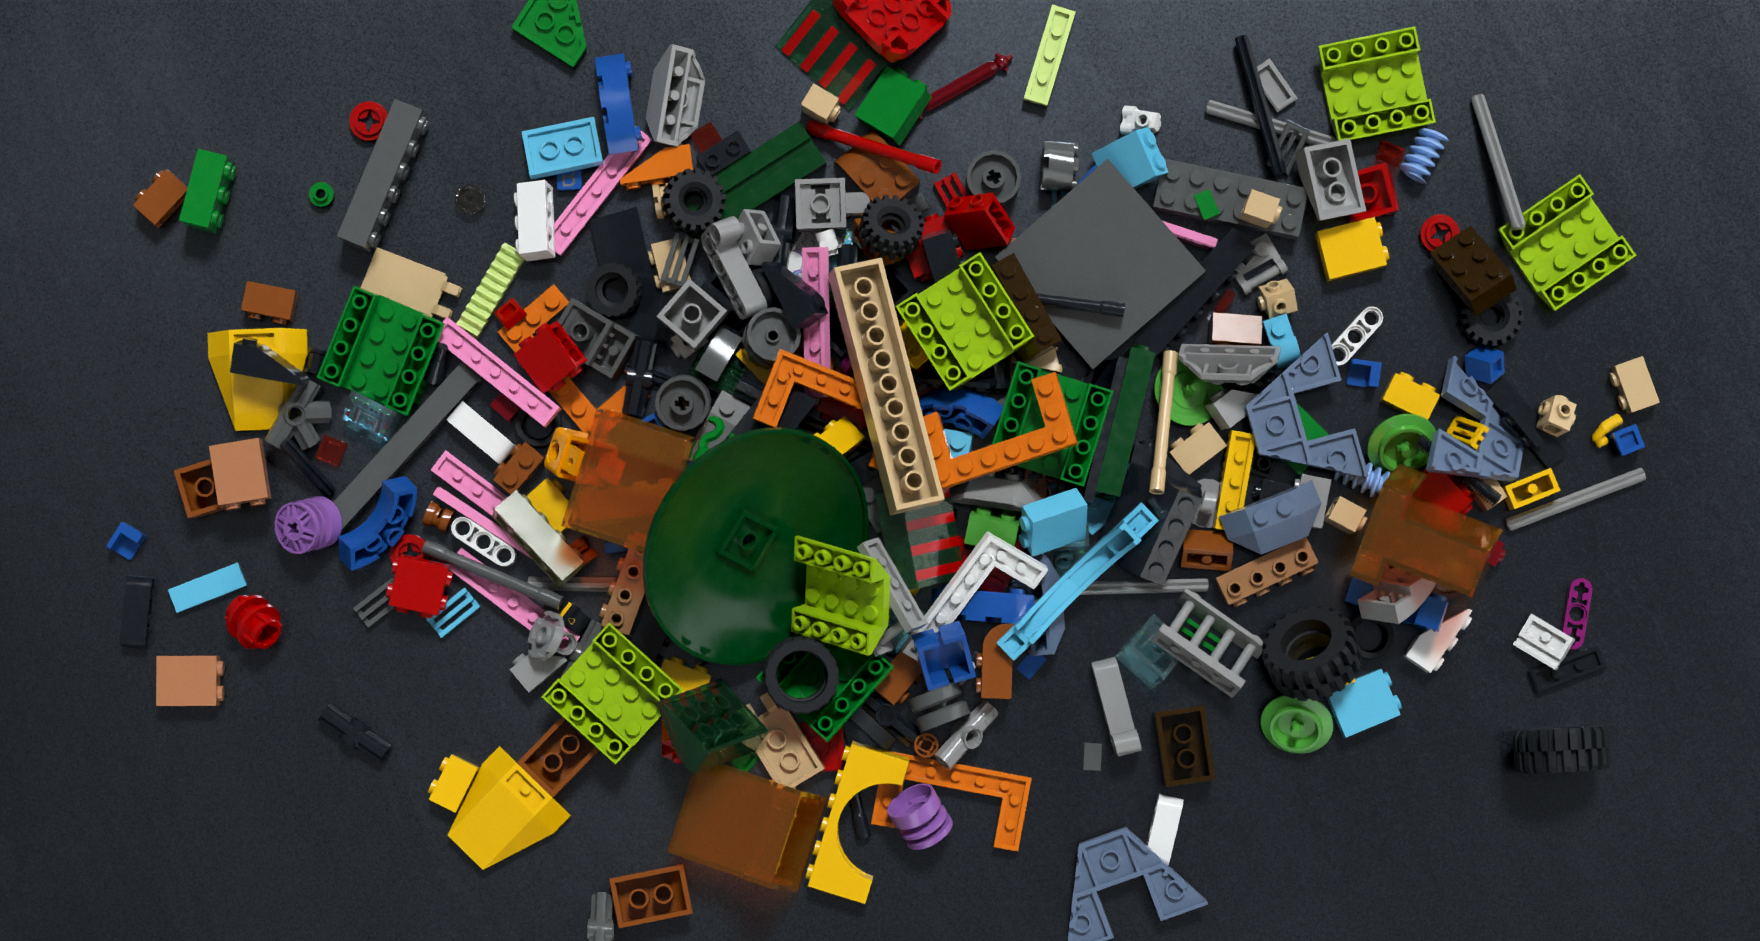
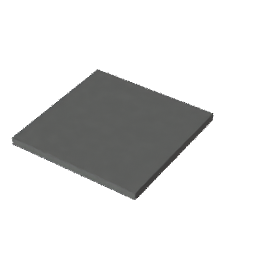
M1108 159L995 256L1000 261L1014 253L1036 293L1125 303L1124 318L1044 306L1055 327L1092 369L1098 366L1206 272Z

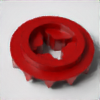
M367 101L360 103L350 114V128L360 139L366 141L377 140L388 113L383 106L376 102ZM371 111L372 118L379 123L372 124L368 131L367 125L359 120L368 119Z
M1437 214L1429 217L1423 223L1420 231L1421 243L1424 244L1428 251H1433L1443 244L1439 238L1431 239L1436 233V226L1440 231L1449 229V232L1443 236L1444 243L1460 233L1459 226L1454 219L1447 215Z
M417 535L401 536L390 550L392 564L394 559L399 560L400 554L408 552L410 543L414 552L421 553L425 541ZM421 553V555L415 556V557L422 558V559H427V560H429V558H430L429 556L424 555V554H422V553Z

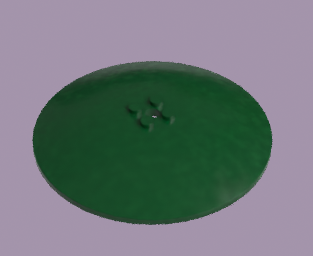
M782 427L756 429L735 435L710 448L693 461L675 480L663 497L655 512L645 542L643 555L644 590L653 617L663 632L689 654L708 662L725 665H744L765 661L769 651L778 642H782L788 637L792 638L795 633L791 632L792 608L805 604L807 564L794 561L795 536L805 537L856 553H860L857 546L868 540L869 519L867 501L860 479L852 465L835 447L823 439L808 432ZM751 534L750 541L747 544H743L744 537Z

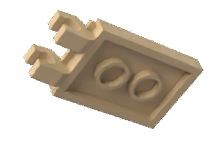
M378 247L375 250L361 285L363 289L383 295L432 317L436 315L444 319L446 317L451 319L453 311L438 305L442 292L459 298L462 291L460 286L447 282V274Z
M765 693L760 699L768 710L767 712L757 717L750 703L739 709L747 723L744 725L746 729L743 732L781 794H784L825 769V766L793 714L776 705L768 693Z

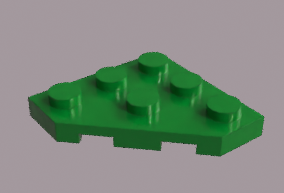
M528 0L511 26L512 30L572 68L576 66L587 49L577 0Z

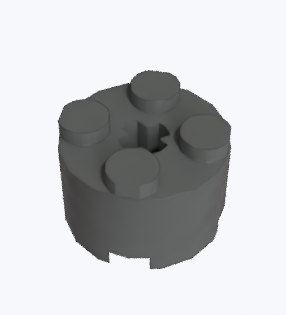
M1044 141L1041 156V190L1070 192L1076 187L1077 178L1075 176L1079 168V158H1077L1078 143Z

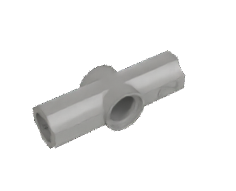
M982 700L964 721H957L953 724L949 739L935 753L934 757L945 768L951 770L968 749H974L980 745L983 732L998 716V711L987 701Z

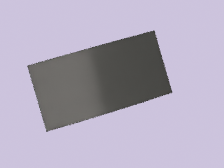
M721 326L695 370L718 382L728 362L739 347L741 337Z

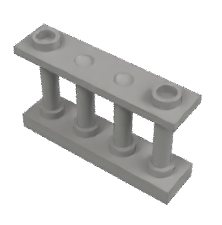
M879 537L862 542L857 546L860 554L876 558L891 577L889 609L892 608L898 622L883 633L873 651L875 657L893 651L894 647L890 640L902 630L905 633L921 629L928 624Z
M1186 588L1176 601L1182 608L1171 625L1168 627L1163 623L1150 641L1233 698L1245 683V680L1239 676L1251 656L1256 659L1259 658L1263 650V641L1260 637L1251 634L1201 599L1197 593L1191 592ZM1192 613L1203 622L1192 639L1188 641L1179 635L1178 631L1189 614ZM1212 627L1221 633L1223 637L1209 656L1199 649L1198 646ZM1232 641L1244 650L1232 669L1229 670L1219 663V660Z

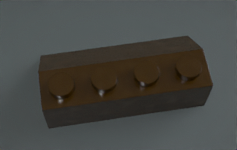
M1012 253L991 265L990 268L1035 336L1012 353L1016 361L1027 364L1063 344L1064 342L1015 254Z

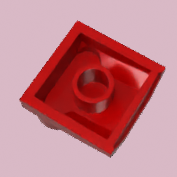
M1387 163L1357 171L1366 212L1349 215L1350 223L1372 217L1390 215L1393 212L1399 211L1398 198Z

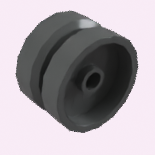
M991 150L981 153L973 159L968 167L966 186L969 195L994 193L1001 206L1004 207L1014 199L1019 190L1021 180L1019 166L1005 152ZM991 176L996 177L998 180L997 184H994L993 181L988 182V179Z
M775 307L763 309L753 316L743 330L741 338L743 352L748 360L756 366L767 369L772 368L779 349L792 354L796 351L801 338L800 328L793 329L783 309Z
M682 374L670 378L661 385L656 394L655 408L658 417L665 425L674 430L685 431L695 428L706 419L711 410L712 398L708 387L702 380L693 375ZM682 397H684L686 401H689V404L685 407L681 406L679 403V400Z
M952 682L950 685L930 691H922L921 695L908 700L912 712L917 713L925 709L929 711L928 714L920 716L916 720L920 733L971 713L966 701L961 700L953 704L949 701L961 695L962 689L959 682Z

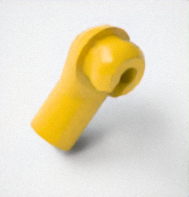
M1614 414L1598 426L1592 435V441H1595L1598 448L1609 442V439L1605 436L1607 433L1623 424L1621 416Z

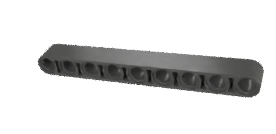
M462 361L337 497L333 503L338 508L342 518L341 534L378 495L382 489V481L392 479L448 418L459 403L482 381L483 377Z

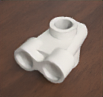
M1136 106L1123 107V121L1120 125V133L1122 135H1128L1135 130L1147 127L1150 128L1153 134L1159 131L1161 127V115L1159 113L1138 110Z
M834 229L815 234L817 242L814 244V247H828L829 256L839 253L838 248L842 246L843 242L840 237L835 235Z

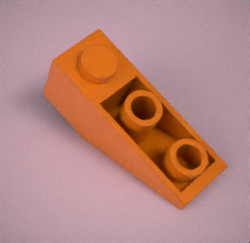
M690 144L662 149L620 179L621 187H626L627 190H636L641 188V184L651 183V186L657 184L662 186L666 184L665 181L671 180L679 172L681 173L689 168L694 170Z

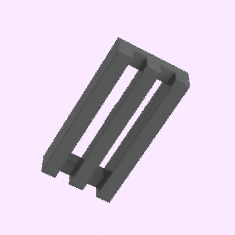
M1289 119L1278 138L1279 146L1281 147L1289 129H1294L1282 152L1283 160H1285L1298 132L1303 134L1294 152L1302 149L1310 133V129L1295 124ZM1294 152L1286 166L1287 172L1285 174L1289 175L1296 161ZM1268 158V160H1267V162H1266V165H1268V166L1271 167L1270 161H1269V158Z
M675 232L660 279L661 281L680 287L685 284L699 244L698 239ZM682 240L683 243L672 277L669 278L667 276L678 242ZM691 243L692 248L681 281L676 280L687 245Z
M394 578L388 580L353 608L368 628L392 611L394 606H387L371 620L367 616L390 598H386L385 595L365 612L361 609L387 590L388 584L394 583Z

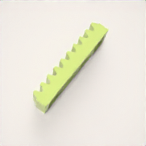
M1052 5L1023 100L1047 107L1076 13L1075 11Z
M507 243L501 246L495 260L491 263L485 277L481 280L475 294L471 297L465 311L456 323L476 340L479 339L525 260L517 253L514 247Z

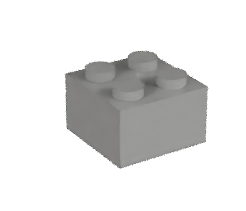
M688 279L657 315V319L696 352L724 320L728 312L692 280Z

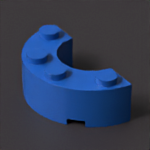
M1363 571L1362 575L1354 573L1345 601L1359 607L1358 599L1374 590L1372 580L1378 576ZM1433 593L1432 597L1428 596L1421 606L1402 623L1425 630L1430 628L1434 632H1439L1449 604L1446 602L1447 597Z

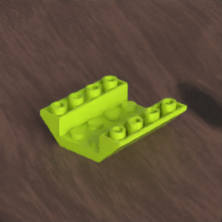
M1415 26L1318 46L1320 76L1330 123L1337 141L1345 139L1355 140L1436 123L1431 98L1427 99L1418 57L1420 46Z
M1581 174L1523 212L1525 227L1523 229L1513 230L1510 222L1498 229L1512 260L1535 293L1553 311H1556L1637 256L1623 235L1617 236L1592 200L1591 196L1594 193Z
M981 252L960 264V268L923 292L915 293L896 306L949 391L980 375L1035 337Z
M795 536L794 561L807 564L805 604L792 608L791 632L867 656L871 655L888 627L891 577L874 557L805 537Z
M609 622L564 675L558 678L543 694L542 698L614 764H617L665 713L662 702L668 701L671 706L683 689Z

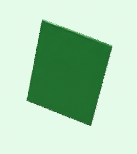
M1210 189L1194 195L1204 221L1220 214Z

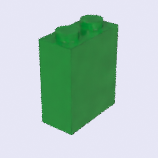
M886 66L854 116L863 125L900 146L932 96L927 91L928 86L920 80L916 79L913 82L907 78L909 75L897 67L893 70Z

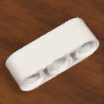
M1367 307L1333 342L1332 349H1339L1344 355L1342 361H1336L1338 367L1345 364L1381 325L1383 314L1380 309ZM1366 313H1373L1376 316L1375 325H1369L1365 322L1364 317ZM1349 331L1358 332L1360 335L1358 343L1349 341Z
M463 401L459 403L446 419L498 464L504 462L516 446Z
M459 517L453 521L451 525L453 535L497 565L510 567L516 562V550L466 517ZM461 522H467L470 526V530L466 535H460L457 531V527ZM483 535H487L491 540L490 546L486 549H481L478 546V540ZM503 549H509L511 552V559L506 563H502L499 560V552Z
M1159 794L1146 845L1169 865L1184 800Z

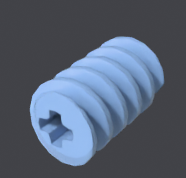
M1420 128L1418 133L1421 137L1414 138L1413 141L1416 145H1411L1409 148L1412 154L1405 155L1404 159L1407 163H1401L1400 169L1411 179L1426 184L1422 175H1431L1426 167H1435L1431 158H1440V155L1435 150H1444L1445 147L1440 141H1449V139L1435 130Z
M1369 462L1366 465L1368 477L1363 478L1335 472L1334 480L1336 481L1340 476H1343L1344 485L1352 480V489H1355L1360 484V493L1363 494L1367 489H1370L1369 497L1372 498L1376 493L1381 494L1390 472L1386 471L1381 476V467H1377L1372 471L1373 465Z

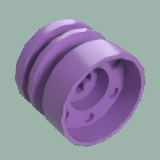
M314 496L283 505L277 512L274 522L275 533L279 543L284 549L294 554H302L333 545L338 540L342 530V518L338 508L331 500L322 496Z
M924 783L911 786L900 792L888 805L887 813L896 828L900 829L899 832L910 849L920 850L930 847L941 841L952 828L953 820L945 807L941 805V800L930 784Z

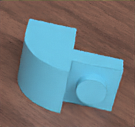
M1283 314L1262 322L1269 345L1281 346L1279 361L1274 365L1276 371L1289 367L1301 356L1297 339L1293 334L1287 314Z

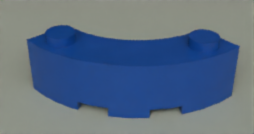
M624 53L596 57L595 64L601 109H607V112H603V120L609 155L637 151L638 141H642L640 126H635L628 80V76H633L631 62L625 61Z
M948 388L937 389L918 398L923 416L938 412L942 423H954L955 427L970 431L982 439L995 425L1003 409V405L995 399L965 389H953L951 391Z
M406 476L382 481L381 495L372 514L353 531L338 536L339 559L351 571L364 567L380 558L378 555L389 546L393 547L405 532L403 528L409 516H413L417 499V487Z
M942 584V589L932 588L931 606L947 584ZM1010 589V593L976 591L955 620L986 622V617H988V622L1015 624L1033 606L1034 595H1025V590Z

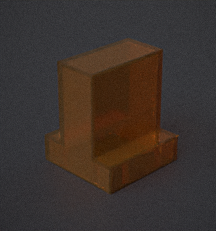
M607 408L600 409L595 413L587 437L588 444L561 526L644 553L646 538L655 512L671 485L693 462V456L697 451L700 439Z
M1399 464L1382 485L1349 576L1378 587L1389 570L1394 566L1473 597L1487 575L1503 530L1420 498L1419 496L1428 474Z
M698 756L667 852L739 876L743 880L770 889L798 893L828 797Z

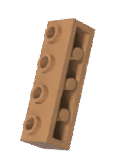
M636 530L634 535L629 534L624 548L628 549L625 558L620 557L616 571L620 573L617 582L612 580L607 595L611 596L608 605L603 604L599 618L603 619L601 626L605 627L610 622L618 631L626 635H630L645 594L643 555L648 534Z
M1307 537L1214 578L1226 606L1233 604L1235 608L1248 602L1246 597L1253 593L1258 597L1269 592L1268 586L1278 583L1280 587L1292 581L1291 576L1298 572L1303 576L1314 571L1313 565L1319 562Z

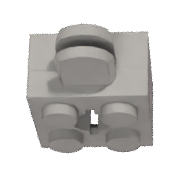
M845 178L795 179L797 232H823L834 229V231H847L846 217L862 216L870 199L863 192L846 193Z

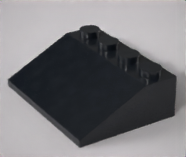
M1132 462L1123 482L1121 495L1115 500L1097 542L1142 502L1159 521L1141 537L1142 541L1115 563L1141 578L1163 586L1201 504L1202 489L1166 475L1164 493L1152 494L1149 492L1152 469Z

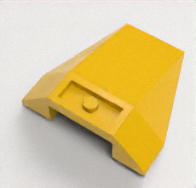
M263 328L207 333L208 358L235 431L270 430L279 414V406L287 400L295 384L230 373L234 343L242 340L243 337L257 339V343L265 344L303 372L308 356L307 329ZM292 408L288 412V418L290 417Z
M499 746L482 763L449 830L448 836L484 870L552 835L571 815Z

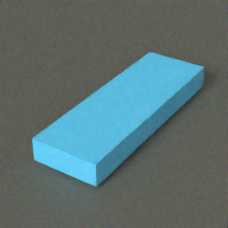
M237 562L168 589L176 613L244 588L247 586V583Z

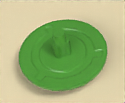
M1179 356L1177 373L1174 380L1170 420L1185 426L1202 424L1212 418L1204 406L1211 401L1209 397L1220 389L1223 391V386L1221 384L1215 385L1211 382H1203L1179 360ZM1162 367L1158 371L1154 383V395L1158 407L1162 385Z
M1401 414L1393 416L1378 425L1372 432L1367 444L1369 460L1375 468L1381 467L1382 473L1389 471L1390 475L1395 476L1413 473L1427 464L1429 454L1425 455L1426 451L1423 453L1424 449L1420 451L1421 447L1419 449L1418 446L1415 447L1416 441L1422 435H1425V437H1428L1427 439L1432 441L1433 433L1436 430L1430 421L1419 415Z
M1282 695L1270 701L1264 708L1261 716V728L1265 737L1277 748L1290 753L1302 754L1316 751L1329 741L1333 732V719L1328 709L1318 700L1312 701L1307 699V701H1299L1296 697L1292 699Z

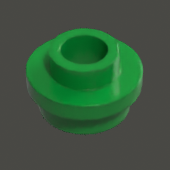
M318 182L310 188L309 198L314 205L325 207L333 201L334 191L329 184ZM319 190L325 191L324 198L320 199L317 197Z

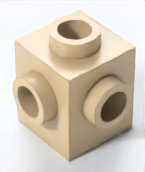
M1287 279L1270 281L1266 285L1259 286L1258 306L1261 311H1265L1269 319L1298 311L1295 290Z
M1554 395L1544 400L1538 409V414L1540 415L1536 428L1556 437L1570 431L1575 421L1576 414L1574 412L1577 404L1568 401V398L1561 395Z

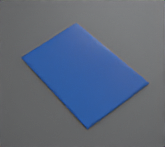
M1028 654L1016 669L1030 679L1047 659L1043 655L1030 656Z

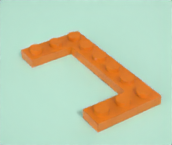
M553 284L524 309L527 313L524 318L509 330L505 326L502 327L498 333L511 349L517 352L520 349L518 345L529 336L533 338V335L536 333L535 330L557 316L566 308L569 301ZM569 377L564 379L566 384L558 391L554 392L552 389L548 391L585 433L604 437L629 416L622 413L627 388L625 386L598 409H595Z
M779 349L752 420L776 428L793 383L860 410H863L854 378ZM873 451L868 466L878 470Z
M1056 372L1031 380L1044 420V428L954 458L951 455L940 414L934 412L923 416L942 490L1078 445Z
M892 752L910 758L904 780L1001 797L1002 802L993 847L1018 851L1031 777L955 764L949 770L935 759ZM904 780L902 786L889 783L878 784L871 824L896 828L887 813V809L892 799L903 791Z

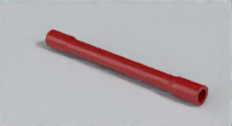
M810 120L806 127L809 135L915 166L923 171L938 174L941 169L942 162L939 159L902 150L835 129L827 124Z

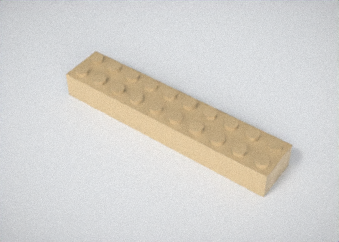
M882 258L834 267L828 274L889 513L894 515L938 505L945 499Z

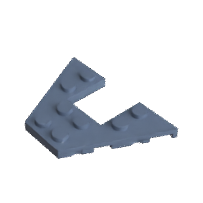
M1325 333L1245 406L1246 414L1258 455L1366 478L1369 475L1355 428L1307 441L1294 396L1296 393L1341 381L1328 333Z
M1453 356L1447 363L1441 397L1480 420V424L1488 427L1489 431L1481 434L1484 439L1482 442L1478 440L1476 444L1479 447L1477 450H1473L1439 428L1433 433L1426 471L1513 482L1519 477L1524 444L1518 437L1520 434L1505 423L1503 418L1492 407L1494 402L1477 385L1476 380L1472 376L1468 377L1456 363L1458 358Z
M1123 827L1079 843L1068 941H1106L1114 938L1097 891L1141 875L1145 878L1160 921L1208 905V901L1127 827Z

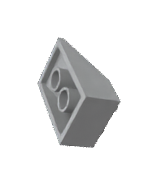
M1350 139L1304 147L1294 152L1301 181L1318 221L1366 212Z
M721 390L685 456L693 460L702 435L715 429V426L708 422V417L718 416L725 425L724 433L718 439L708 443V449L726 439L751 406Z

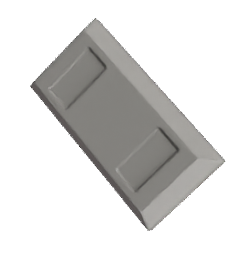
M1270 58L1257 66L1264 94L1277 112L1298 99Z

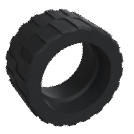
M803 636L785 638L786 640L778 642L769 651L764 661L762 677L765 689L773 702L785 711H790L794 714H808L815 710L818 711L825 704L827 705L836 693V688L839 684V668L830 650L820 641L818 642L815 639ZM804 651L813 654L820 660L824 668V680L820 689L815 694L806 698L789 696L778 684V667L781 661L793 652Z

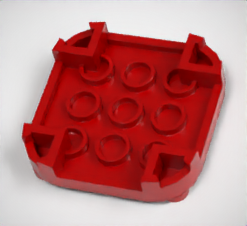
M833 0V6L876 52L892 63L902 60L915 52L944 26L952 14L950 0Z

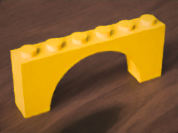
M852 741L851 747L846 746L842 756V760L846 761L844 770L838 769L834 784L839 785L837 793H831L827 805L828 808H831L829 818L824 817L820 828V831L824 832L822 842L817 840L814 847L813 855L817 856L815 864H809L805 878L810 879L808 887L865 904L873 876L857 868L844 853L838 834L839 818L848 801L861 790L869 786L886 783L902 786L910 758Z

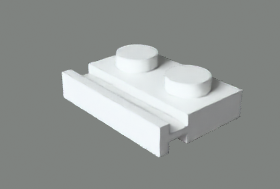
M1530 614L1513 645L1554 670H1558L1559 664L1565 658L1575 639L1539 617Z

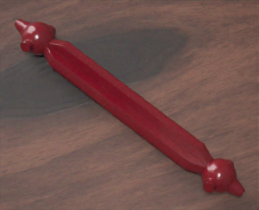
M998 52L995 54L996 58L994 61L985 62L930 93L932 98L923 111H930L991 77L998 69H1003L1004 72L1007 71L1009 61L1013 58L1012 54L1000 55ZM922 112L921 115L919 116L918 120H920V119L923 118V117H922L923 112Z

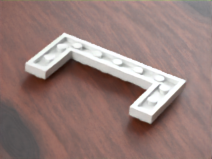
M987 531L924 615L928 624L910 634L901 646L902 652L918 661L911 635L930 629L938 632V627L953 623L994 567L1035 589L1047 573V566ZM944 669L947 678L953 681L949 669ZM966 680L960 681L959 684L962 686Z

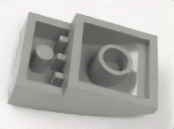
M1403 561L1372 580L1374 590L1358 599L1361 618L1400 624L1413 614L1429 596L1443 571L1442 566Z

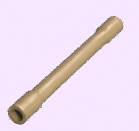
M1172 350L1164 351L1157 433L1149 492L1152 494H1163L1165 489V467L1174 380L1178 363V352Z

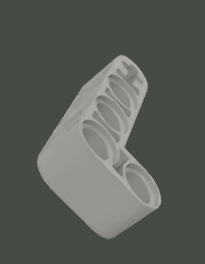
M731 216L710 224L701 236V243L737 315L744 320L766 309L767 302L737 244V240L742 234L741 225L735 216Z
M1116 657L1092 662L1091 667L1115 756L1120 757L1142 751Z

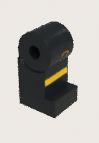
M564 597L559 610L544 605L542 608L545 611H553L563 617L564 624L579 635L583 633L592 620L566 597Z

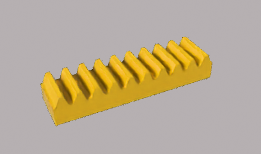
M1230 430L1228 434L1229 440L1221 473L1222 480L1216 502L1217 508L1214 513L1213 528L1224 530L1219 516L1244 507L1255 446L1253 435L1250 433Z

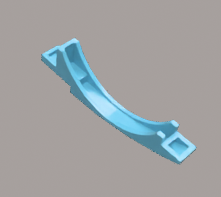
M1140 502L1106 536L1104 535L996 643L1014 661L1031 644L1038 640L1051 623L1091 583L1124 554L1142 541L1141 537L1159 520Z

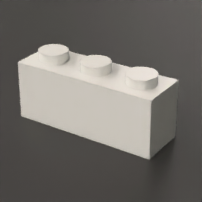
M546 180L517 183V192L514 193L515 205L518 208V216H515V226L518 230V239H516L517 253L526 261L555 258L553 187Z

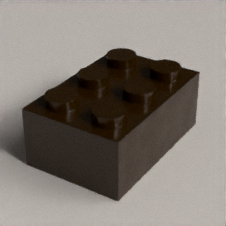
M1469 226L1430 252L1436 271L1475 317L1517 290L1513 274L1472 226Z
M1200 705L1153 712L1164 787L1216 780L1205 706Z

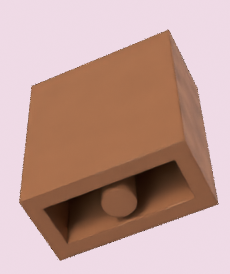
M254 438L209 446L218 506H225L226 510L241 508V503L250 502L251 506L266 504L265 499H272L262 439Z
M156 656V706H220V701L224 700V686H220V676H224L225 670L224 661H220V656Z

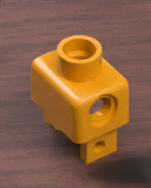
M558 427L554 431L544 466L559 478L585 485L605 487L608 482L612 485H619L626 462L617 457L619 447L605 438ZM599 456V464L596 467V459Z

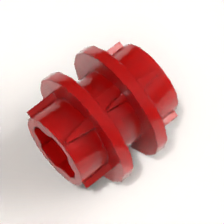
M260 595L238 596L229 604L226 610V617L224 619L227 621L226 628L228 633L247 649H255L257 647L259 649L269 648V646L275 643L281 633L282 625L278 610Z

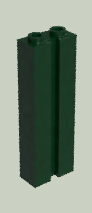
M800 121L714 175L719 179L717 181L719 185L722 184L724 187L723 194H726V200L724 201L726 207L718 221L731 216H735L738 219L743 209L758 210L775 199L776 196H780L794 187L795 179H807L827 166L825 159ZM689 192L684 197V204L689 210H699L702 207L703 199L699 193ZM688 231L693 239H699L701 242V236L704 231H699L698 233Z
M1136 345L1124 354V358H1127L1128 361L1094 498L1114 502L1121 495L1155 353L1151 352L1147 346Z

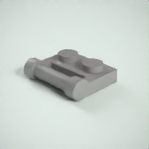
M1267 233L1250 242L1255 246L1252 252L1256 255L1246 266L1241 263L1236 269L1239 274L1235 277V280L1245 296L1252 293V289L1278 274L1283 275L1289 272ZM1272 259L1275 264L1273 267L1248 281L1245 280L1244 274Z

